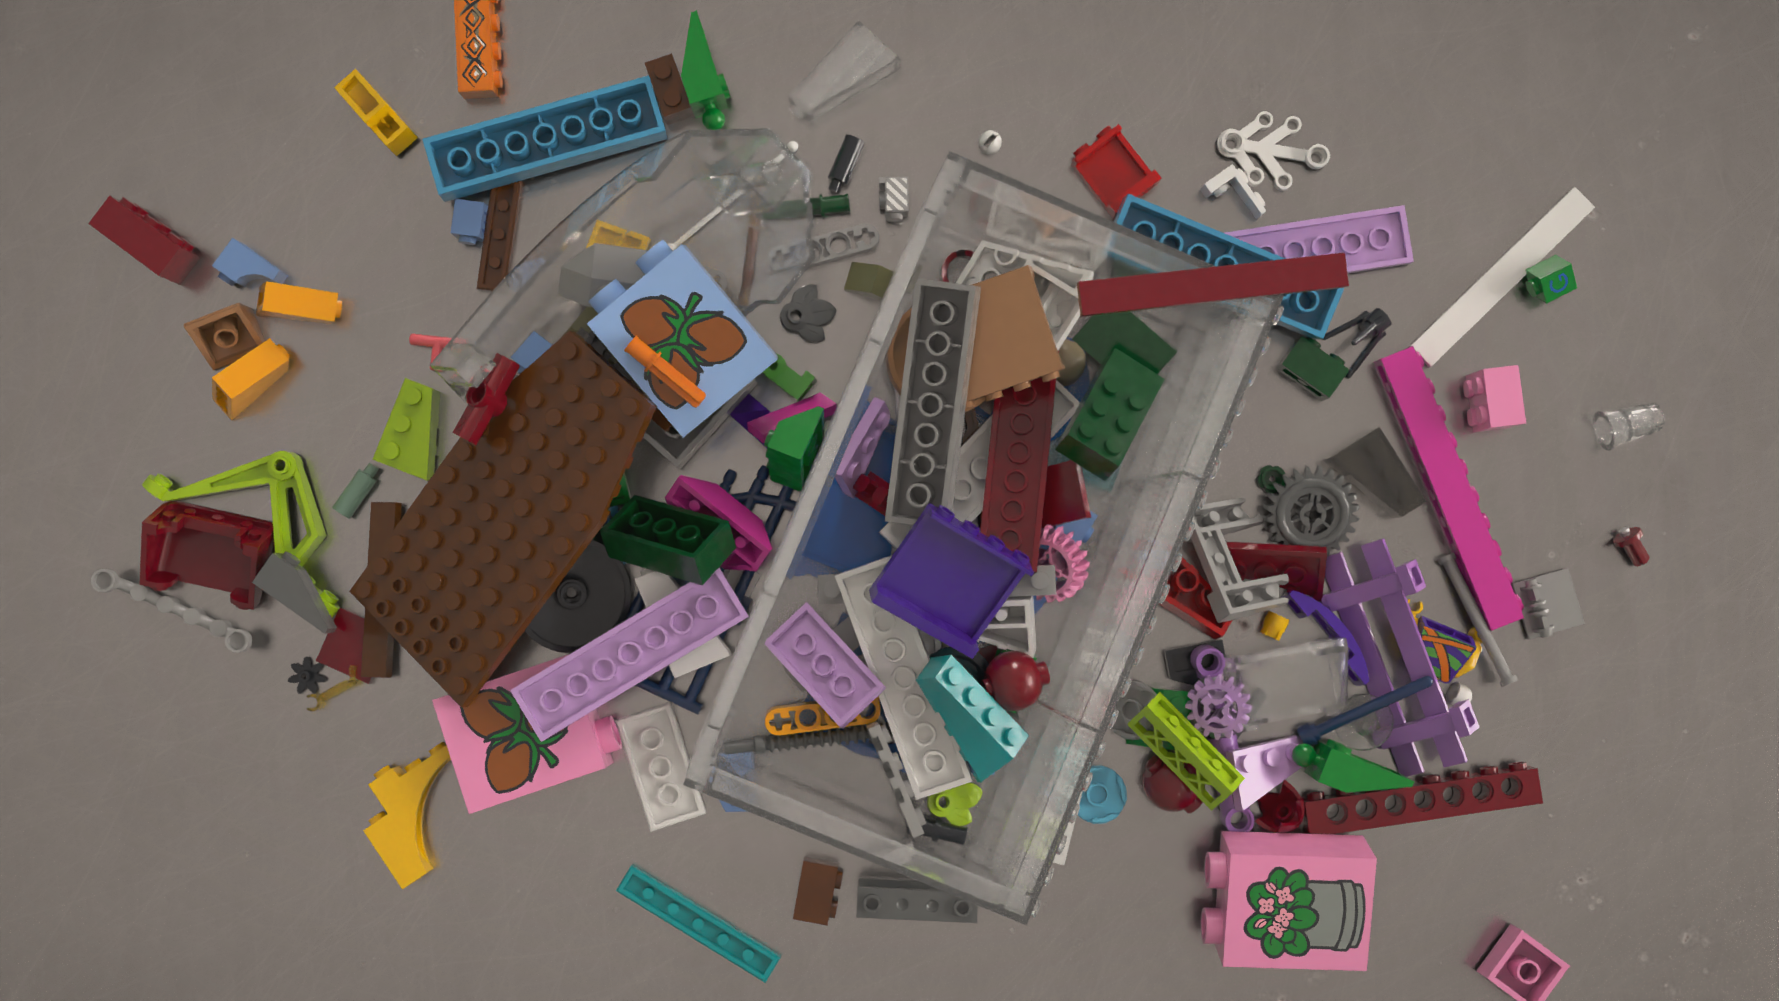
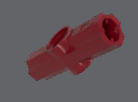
M496 353L482 380L474 382L469 387L466 393L468 405L452 433L477 445L491 418L499 416L504 411L507 405L505 393L520 367L519 364Z

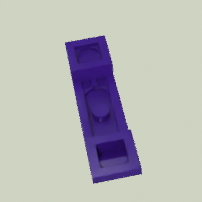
M1294 590L1284 593L1281 598L1289 599L1286 604L1296 616L1301 619L1311 615L1345 655L1337 664L1355 686L1366 685L1370 680L1365 659L1356 640L1343 622L1323 604L1303 593Z

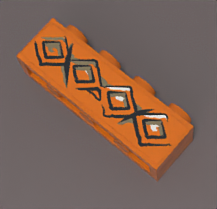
M454 0L458 92L464 99L499 97L498 88L503 86L501 71H497V60H501L500 43L496 42V31H500V20L498 14H495L494 3H498L499 0Z

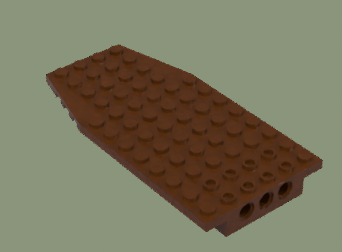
M568 331L512 380L505 393L507 405L504 411L499 416L491 418L477 445L462 437L458 439L349 591L460 707H468L606 522L610 513L608 508L613 497H617L622 486L619 483L626 468H630L634 459L632 457L637 443L642 441L657 407L574 331Z

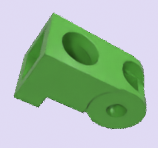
M776 353L778 360L763 371L764 375L797 402L803 400L817 382L816 377L807 370L801 377L787 366L785 359L781 355Z

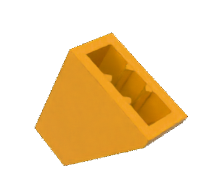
M268 281L259 287L256 308L257 316L332 324L335 322V318H340L342 301H338V293Z
M269 338L212 377V399L231 420L243 412L288 371L290 357L286 349L280 344L276 345Z

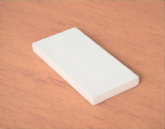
M669 702L615 720L650 832L706 814L707 811L672 703Z

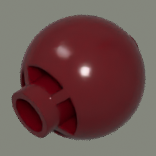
M1008 651L999 654L989 663L985 670L984 679L981 680V686L1004 710L1019 711L1030 707L1037 701L1041 695L1042 686L1050 684V674L1044 661L1036 663L1026 653Z
M1157 755L1148 760L1143 776V788L1147 798L1154 806L1168 812L1184 810L1188 814L1196 811L1203 802ZM1184 762V768L1188 773L1197 775L1193 765Z

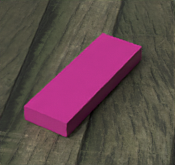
M820 392L747 422L748 431L765 443L768 432L771 429L775 431L779 421L818 406L824 408V418L837 413V404Z

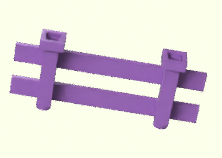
M1384 538L1361 545L1373 579L1354 585L1343 553L1339 552L1327 556L1325 576L1331 592L1323 595L1322 604L1331 612L1339 611L1343 624L1356 640L1367 665L1370 681L1366 685L1371 699L1373 700L1394 689L1362 602L1381 598L1411 681H1415L1423 676H1430L1433 679L1431 687L1416 693L1425 718L1406 722L1399 702L1376 711L1383 728L1373 733L1376 747L1383 750L1390 748L1399 773L1406 777L1424 772L1414 742L1432 737L1444 768L1466 763L1468 760L1460 738L1471 735L1479 728L1469 699L1457 702L1448 709L1406 598V596L1426 588L1417 560L1405 562L1395 568Z

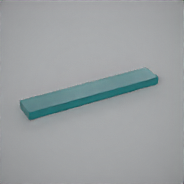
M633 864L616 889L618 893L766 983L781 958V955Z

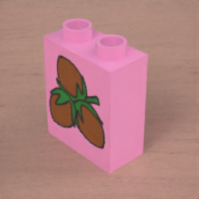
M568 655L486 682L468 707H460L449 695L432 700L469 814L605 769L614 763L611 752L622 749V742L617 725L611 715L599 719L597 709L541 742L510 691Z

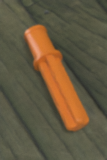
M637 335L624 349L625 352L629 353L645 367V372L649 370L691 406L696 408L705 399V392L660 356L661 352L657 354L640 340Z

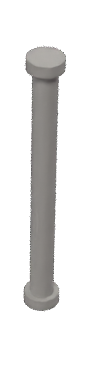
M1448 554L1438 559L1440 565H1444L1502 680L1499 682L1501 687L1517 681V676L1512 675L1454 560L1456 559L1455 554Z

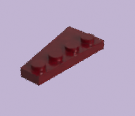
M1226 542L1242 581L1245 578L1256 580L1287 574L1289 582L1286 585H1279L1280 588L1286 589V592L1294 590L1310 595L1313 599L1322 602L1327 547Z

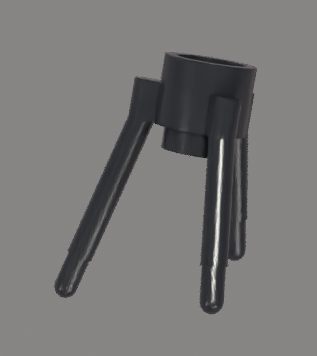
M1380 308L1374 309L1371 313L1364 311L1360 316L1331 330L1324 336L1323 340H1326L1362 322L1360 325L1362 332L1352 340L1351 344L1353 346L1357 345L1366 336L1369 338L1374 337L1346 374L1347 379L1352 377L1376 344L1386 336L1385 330L1392 325L1388 315Z

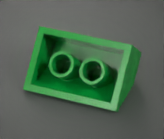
M818 406L778 422L775 431L771 429L768 432L764 446L767 447L765 457L768 458L766 468L769 469L771 481L803 492L824 445V408Z

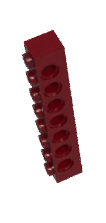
M1514 762L1508 764V769L1498 770V766H1486L1479 768L1480 773L1469 774V770H1459L1451 772V777L1440 778L1439 774L1422 776V781L1414 782L1412 787L1349 793L1335 789L1336 794L1324 795V791L1310 792L1306 794L1307 798H1303L1305 806L1302 821L1304 834H1338L1543 804L1538 768L1527 766V762ZM1509 778L1511 788L1508 792L1503 793L1501 784L1505 779ZM1480 782L1483 788L1482 793L1478 797H1474L1472 788L1476 783ZM1452 787L1454 791L1453 798L1446 802L1443 798V792L1446 788ZM1423 791L1425 800L1421 805L1416 806L1414 796L1417 792ZM1394 795L1396 805L1393 809L1387 810L1385 800L1387 797ZM1365 799L1368 804L1367 810L1363 814H1358L1356 812V805L1360 800ZM1331 804H1337L1339 807L1338 815L1329 819L1327 816L1328 807Z

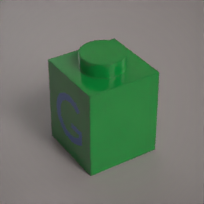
M1554 255L1525 269L1528 279L1526 281L1528 292L1531 296L1537 297L1546 304L1577 289L1572 264L1558 255Z

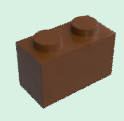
M672 53L645 62L667 125L693 117L694 114Z
M804 857L793 914L794 920L828 926L829 918H835L838 901L832 900L834 888L840 889L843 872L838 871L839 863Z

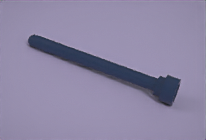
M1423 676L1318 725L1315 723L1301 725L1297 727L1303 743L1313 747L1319 744V740L1323 739L1322 735L1431 687L1433 679L1430 676Z

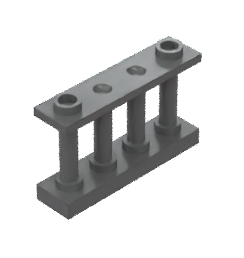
M859 877L856 918L977 923L978 892H975L976 883Z

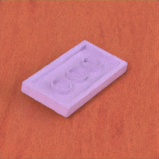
M807 602L763 642L841 729H844L886 689L883 683Z

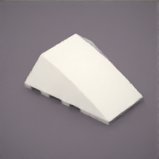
M982 240L956 283L972 285L1026 265L1032 266L1035 275L1034 281L1057 350H1059L1080 317L1077 282L1093 280L1094 272Z

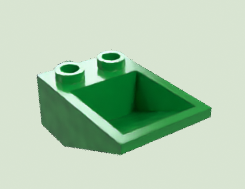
M696 10L691 12L681 78L695 118L702 117L704 127L709 131L715 132L722 129L725 124V116L721 110L728 108L725 99L731 98L724 74H717Z
M1328 739L1326 743L1318 741L1319 744L1315 745L1314 748L1309 744L1301 743L1292 752L1293 761L1298 766L1306 767L1305 773L1322 784L1345 793L1412 787L1414 784L1413 780L1397 771L1351 754L1352 749L1331 739Z

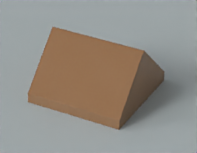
M241 303L233 304L184 324L185 330L212 370L237 361L265 342L253 309Z

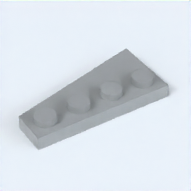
M877 720L870 724H865L912 837L915 838L924 834L922 826L926 824L920 807L914 809L910 800L915 795L909 781H903L899 770L903 769L897 752L891 753L887 743L892 740L885 724L880 726Z

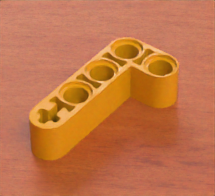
M879 696L871 702L875 708L870 716L865 717L858 714L846 727L875 722L880 715ZM817 701L774 706L765 715L766 729L773 735L840 728ZM805 709H811L816 713V718L811 724H804L799 719L800 713ZM795 710L794 719L797 726L791 727V720L783 721L782 727L776 728L775 723H770L769 720H773L776 713H780L781 718H790L789 711Z

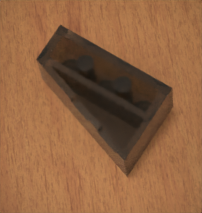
M1380 427L1368 431L1323 459L1326 464L1342 474L1349 483L1365 493L1366 497L1392 518L1403 517L1427 502Z

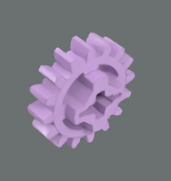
M1218 674L1215 681H1213L1210 675H1207L1204 683L1198 680L1194 685L1196 690L1191 689L1187 696L1192 700L1185 704V708L1191 709L1192 712L1189 713L1187 718L1188 720L1195 719L1197 721L1194 726L1196 729L1200 727L1205 729L1203 736L1207 737L1210 732H1213L1215 740H1219L1222 733H1224L1230 739L1233 735V730L1240 733L1243 729L1242 724L1248 723L1250 717L1246 714L1251 712L1252 706L1245 703L1249 700L1250 694L1242 695L1241 690L1244 685L1234 686V677L1231 676L1226 682L1223 681L1222 674ZM1200 698L1202 699L1201 703L1204 705L1203 713L1200 709ZM1227 701L1223 706L1224 708H1219L1218 710L1216 709L1215 711L1211 712L1214 708V705L1217 706ZM1234 701H1236L1237 707H1238V714H1237V715H1236V712H1237V711L1233 708V702H1234Z

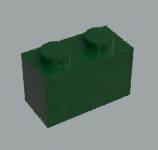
M1301 336L1294 341L1276 368L1324 401L1331 397L1350 369L1344 366L1345 361L1333 353L1328 355L1321 350V344L1315 339Z

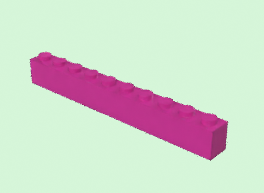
M1412 346L1375 361L1374 365L1449 549L1456 556L1454 560L1489 630L1492 631L1523 619L1522 610H1524L1522 600L1518 594H1514L1510 584L1513 582L1511 573L1507 567H1503L1499 557L1502 555L1500 546L1496 540H1492L1489 533V519L1485 513H1481L1478 506V492L1474 486L1469 484L1466 476L1468 475V468L1464 460L1458 457L1455 449L1457 448V441L1453 433L1447 430L1444 422L1446 421V414L1442 406L1436 403L1433 395L1435 394V388L1430 378H1426L1422 369L1424 361L1421 354L1415 351Z

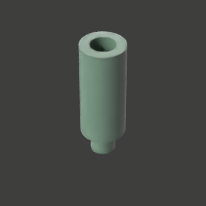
M369 462L364 471L358 469L332 508L350 519L377 480L374 476L379 468Z

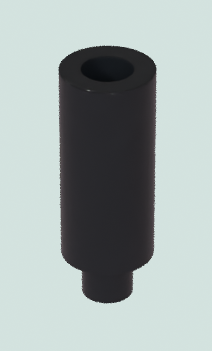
M846 134L828 175V178L831 179L828 187L830 191L839 193L841 186L848 184L865 142L863 140Z

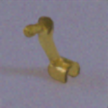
M350 665L349 667L350 680L342 681L321 694L307 695L308 698L314 697L317 700L316 707H310L307 710H322L328 699L355 686L359 681L356 680V665Z

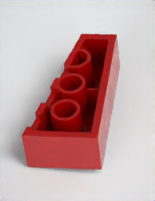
M1152 524L1144 531L1116 578L1214 640L1223 637L1233 620L1217 622L1207 598L1213 592L1211 586L1203 579L1199 571L1192 564L1190 565Z

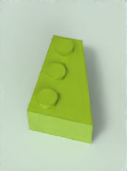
M404 379L372 460L426 481L430 480L434 474L435 455H437L436 436L439 425L440 391L410 379Z

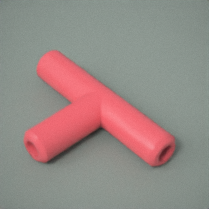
M413 333L409 337L411 345L432 347L430 370L441 371L444 349L466 351L469 345L467 339Z

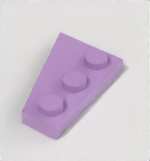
M876 397L873 398L831 470L843 493L851 498H855L857 493L853 489V485L862 473L865 474L882 432L890 420V412L885 401Z
M1292 735L1226 751L1227 760L1245 778L1232 793L1235 810H1245L1302 768L1292 758L1293 749L1303 743L1300 735Z

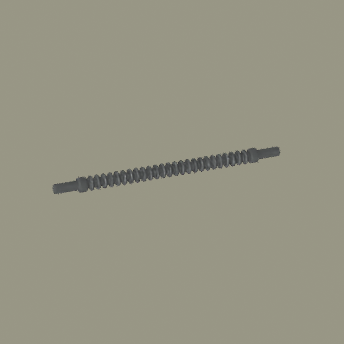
M1017 711L1016 713L1007 712L1017 723H1019ZM886 722L885 726L889 732L890 737L892 738L893 735L891 729L889 727L888 722ZM861 725V728L853 726L852 729L845 727L844 730L836 728V731L827 729V732L819 730V733L811 731L810 734L803 732L801 735L797 733L793 736L787 734L784 737L777 735L775 738L771 734L768 738H764L763 735L754 736V740L724 743L725 755L754 751L755 754H765L766 750H770L773 753L774 749H778L781 752L782 748H786L787 751H790L791 747H795L798 750L799 746H803L804 749H807L808 745H812V748H815L817 744L824 747L825 743L832 746L834 742H837L840 746L843 741L847 745L850 741H854L857 744L858 740H862L865 743L866 739H871L865 725Z

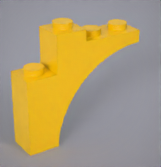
M444 741L429 750L431 756L423 762L418 758L404 767L406 773L400 765L393 768L387 765L373 774L376 779L368 784L387 812V815L384 811L378 813L368 820L371 826L363 831L402 889L434 869L428 859L423 842L422 816L431 785L443 767L451 760Z

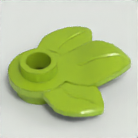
M966 783L928 796L927 807L934 816L945 817L953 825L964 826L972 822L969 808L974 807L979 802L983 792L976 784ZM941 797H944L946 800V805L943 808L939 805Z

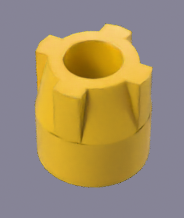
M1268 610L1260 632L1279 641L1290 620Z

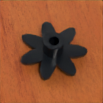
M309 657L304 658L302 666L296 663L291 664V668L297 674L289 677L288 682H299L297 686L298 694H301L306 687L315 694L317 692L315 682L326 681L324 676L316 674L321 670L323 664L317 663L311 667Z

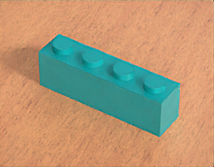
M952 655L932 657L916 678V682L935 713L939 712L945 722V730L949 736L954 737L961 748L959 752L964 761H968L973 768L974 773L972 774L977 782L984 781L1014 759L1029 737L1021 726Z

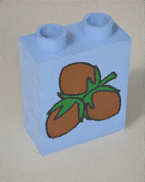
M661 240L635 262L645 275L626 290L615 279L588 301L598 315L590 320L587 325L684 438L778 360V356L686 245L681 244L673 251L664 240ZM636 335L657 354L661 352L660 356L705 392L706 397L698 407L691 406L649 370L645 372V367L624 351Z

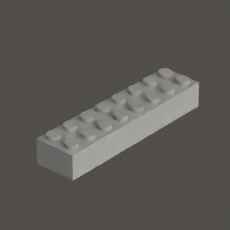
M915 278L885 515L886 522L914 525L929 503L936 507H939V505L945 506L951 511L953 509L981 287Z

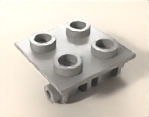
M1568 568L1512 584L1514 593L1519 595L1524 606V610H1522L1524 618L1522 620L1528 640L1537 637H1548L1555 632L1585 624Z

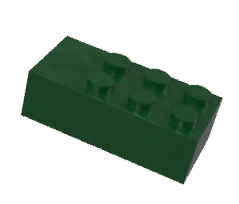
M1114 348L1100 365L1054 450L1103 481H1106L1120 466L1165 379L1117 348Z
M634 495L600 530L609 558L702 586L736 549L729 521Z

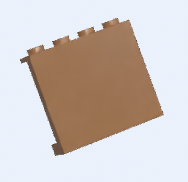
M1026 265L972 284L981 287L966 409L975 406L974 400L985 397L987 402L1002 397V390L1013 387L1014 392L1032 387L1030 382L1032 380L1042 378L1043 382L1059 378V371L1065 369V366L1062 365L1034 281L1035 275L1032 266Z

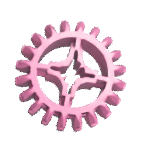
M1047 524L1044 529L1041 528L1040 545H1048L1049 548L1047 550L1039 549L1038 565H1055L1056 577L1067 579L1065 581H1056L1057 595L1036 596L1037 600H1041L1045 596L1048 603L1053 602L1055 599L1061 602L1066 598L1073 597L1076 591H1079L1084 586V581L1088 578L1089 574L1086 569L1089 567L1090 562L1084 559L1088 551L1080 550L1079 547L1082 544V540L1075 542L1072 539L1074 532H1069L1067 535L1064 534L1063 526H1059L1055 530L1053 526Z

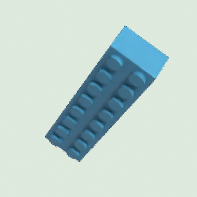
M648 75L423 138L422 140L438 195L444 202L663 141L667 139V134Z
M1127 194L1123 198L1102 251L1152 273L1285 259L1131 194ZM1344 288L1222 302L1318 340L1324 339Z

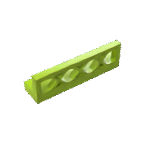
M1161 692L1127 723L1211 811L1229 797L1245 779ZM1145 717L1153 725L1154 731L1146 730L1139 720ZM1162 741L1170 742L1175 747V753L1168 752L1163 747ZM1184 762L1191 763L1196 769L1197 775L1189 774L1184 768ZM1205 784L1212 785L1220 795L1214 799L1205 790Z

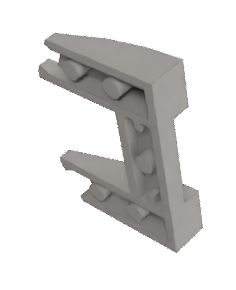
M1244 497L1185 507L1174 517L1184 542H1193L1213 591L1207 598L1218 623L1283 606L1289 600L1285 597L1279 598V585H1286L1289 582L1287 574L1242 582L1223 535L1258 526L1264 522L1260 514L1255 518H1250L1240 508L1246 501Z

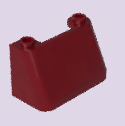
M165 502L142 522L139 585L148 586L157 591H164L173 586L177 581L231 592L230 602L242 610H254L260 603L263 590L252 582L271 556L274 545L273 523L185 502Z

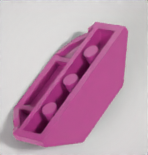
M680 475L665 496L667 504L729 521L736 549L722 563L721 567L723 569L757 571L773 549L763 521L716 483Z

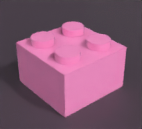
M1518 365L1482 369L1466 375L1463 391L1465 397L1469 398L1470 409L1467 411V420L1469 426L1473 428V433L1507 429L1526 424Z
M1510 924L1477 969V972L1516 1001H1545L1570 965L1523 930Z

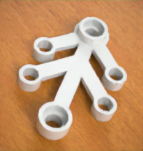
M1267 111L1260 112L1254 121L1240 131L1227 129L1219 135L1217 139L1218 151L1227 158H1235L1246 173L1249 181L1247 184L1250 186H1258L1264 179V172L1254 166L1246 152L1257 154L1273 176L1274 187L1279 191L1287 190L1292 185L1293 179L1289 173L1284 172L1274 157L1306 162L1307 166L1311 169L1323 168L1330 159L1328 148L1321 144L1313 145L1309 150L1276 145L1286 136L1295 135L1301 129V120L1296 116L1288 117L1282 126L1259 142L1247 139L1258 130H1267L1272 125L1273 116ZM1262 116L1266 117L1268 125H1262L1259 122V118ZM1289 121L1296 123L1297 128L1295 130L1288 128L1287 123ZM1233 140L1236 147L1233 149L1227 147L1226 141ZM1312 154H1318L1320 156L1319 163H1315L1312 161ZM1250 173H1257L1259 181L1251 180ZM1280 177L1286 178L1288 181L1287 186H1281L1278 179Z

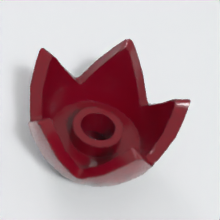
M1286 780L1282 782L1279 793L1268 792L1258 799L1263 816L1254 822L1264 829L1275 833H1287L1295 830L1302 823L1305 813L1304 800Z

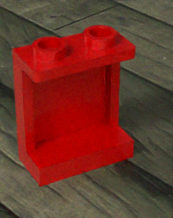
M1119 124L1113 129L1107 126L1096 135L1098 140L1089 146L1085 143L1073 153L1075 158H1073L1071 163L1073 169L1112 219L1116 217L1121 202L1127 194L1141 198L1158 185L1162 179L1155 169L1151 172L1121 133L1122 127Z

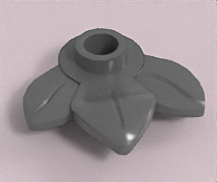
M811 284L800 287L793 293L791 302L786 304L780 312V321L786 329L797 331L804 340L817 342L824 340L825 336L822 325L829 322L835 316L837 310L830 302L817 299V286ZM793 311L797 312L799 320H793L790 313Z

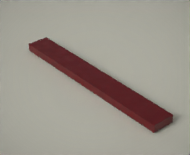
M1344 252L1077 282L1080 317L1346 288L1349 286Z

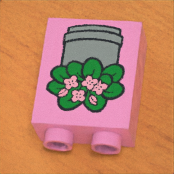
M1221 831L1220 852H1207L1205 856V884L1207 888H1216L1217 896L1216 908L1203 907L1202 942L1203 944H1215L1223 967L1367 971L1377 858L1363 835Z

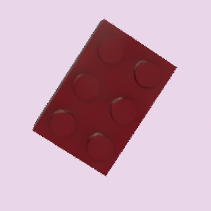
M109 195L88 224L158 276L181 285L201 258L193 252L195 246L184 238H179L173 234L171 228L149 216L150 213L138 204H133L125 197L118 200Z

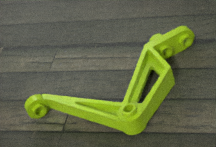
M277 451L266 457L177 490H173L171 487L173 484L171 480L159 473L156 476L150 474L142 483V486L149 493L166 502L269 484L275 553H291L301 561L299 563L301 567L305 565L327 536L304 470L303 461L299 455L293 452ZM288 488H293L307 532L295 549H293ZM310 576L313 584H315L316 581ZM316 587L329 614L333 618L340 609V606L337 604L339 599L327 590L321 591Z

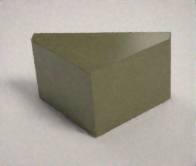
M852 262L844 290L899 306L907 278L881 265Z

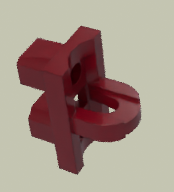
M871 471L867 476L862 473L853 485V489L857 491L855 496L882 515H886L890 483Z

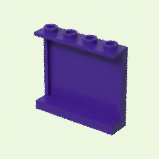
M929 503L870 587L871 602L973 659L979 651L977 644L979 637L1025 573L1032 577L1034 571L1029 562L1030 558L1017 549L1014 552L1005 547L1002 540L994 535L985 536L980 533V529L968 520L961 522L945 506L939 505V507H936Z

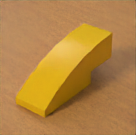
M356 68L334 87L396 156L418 138Z

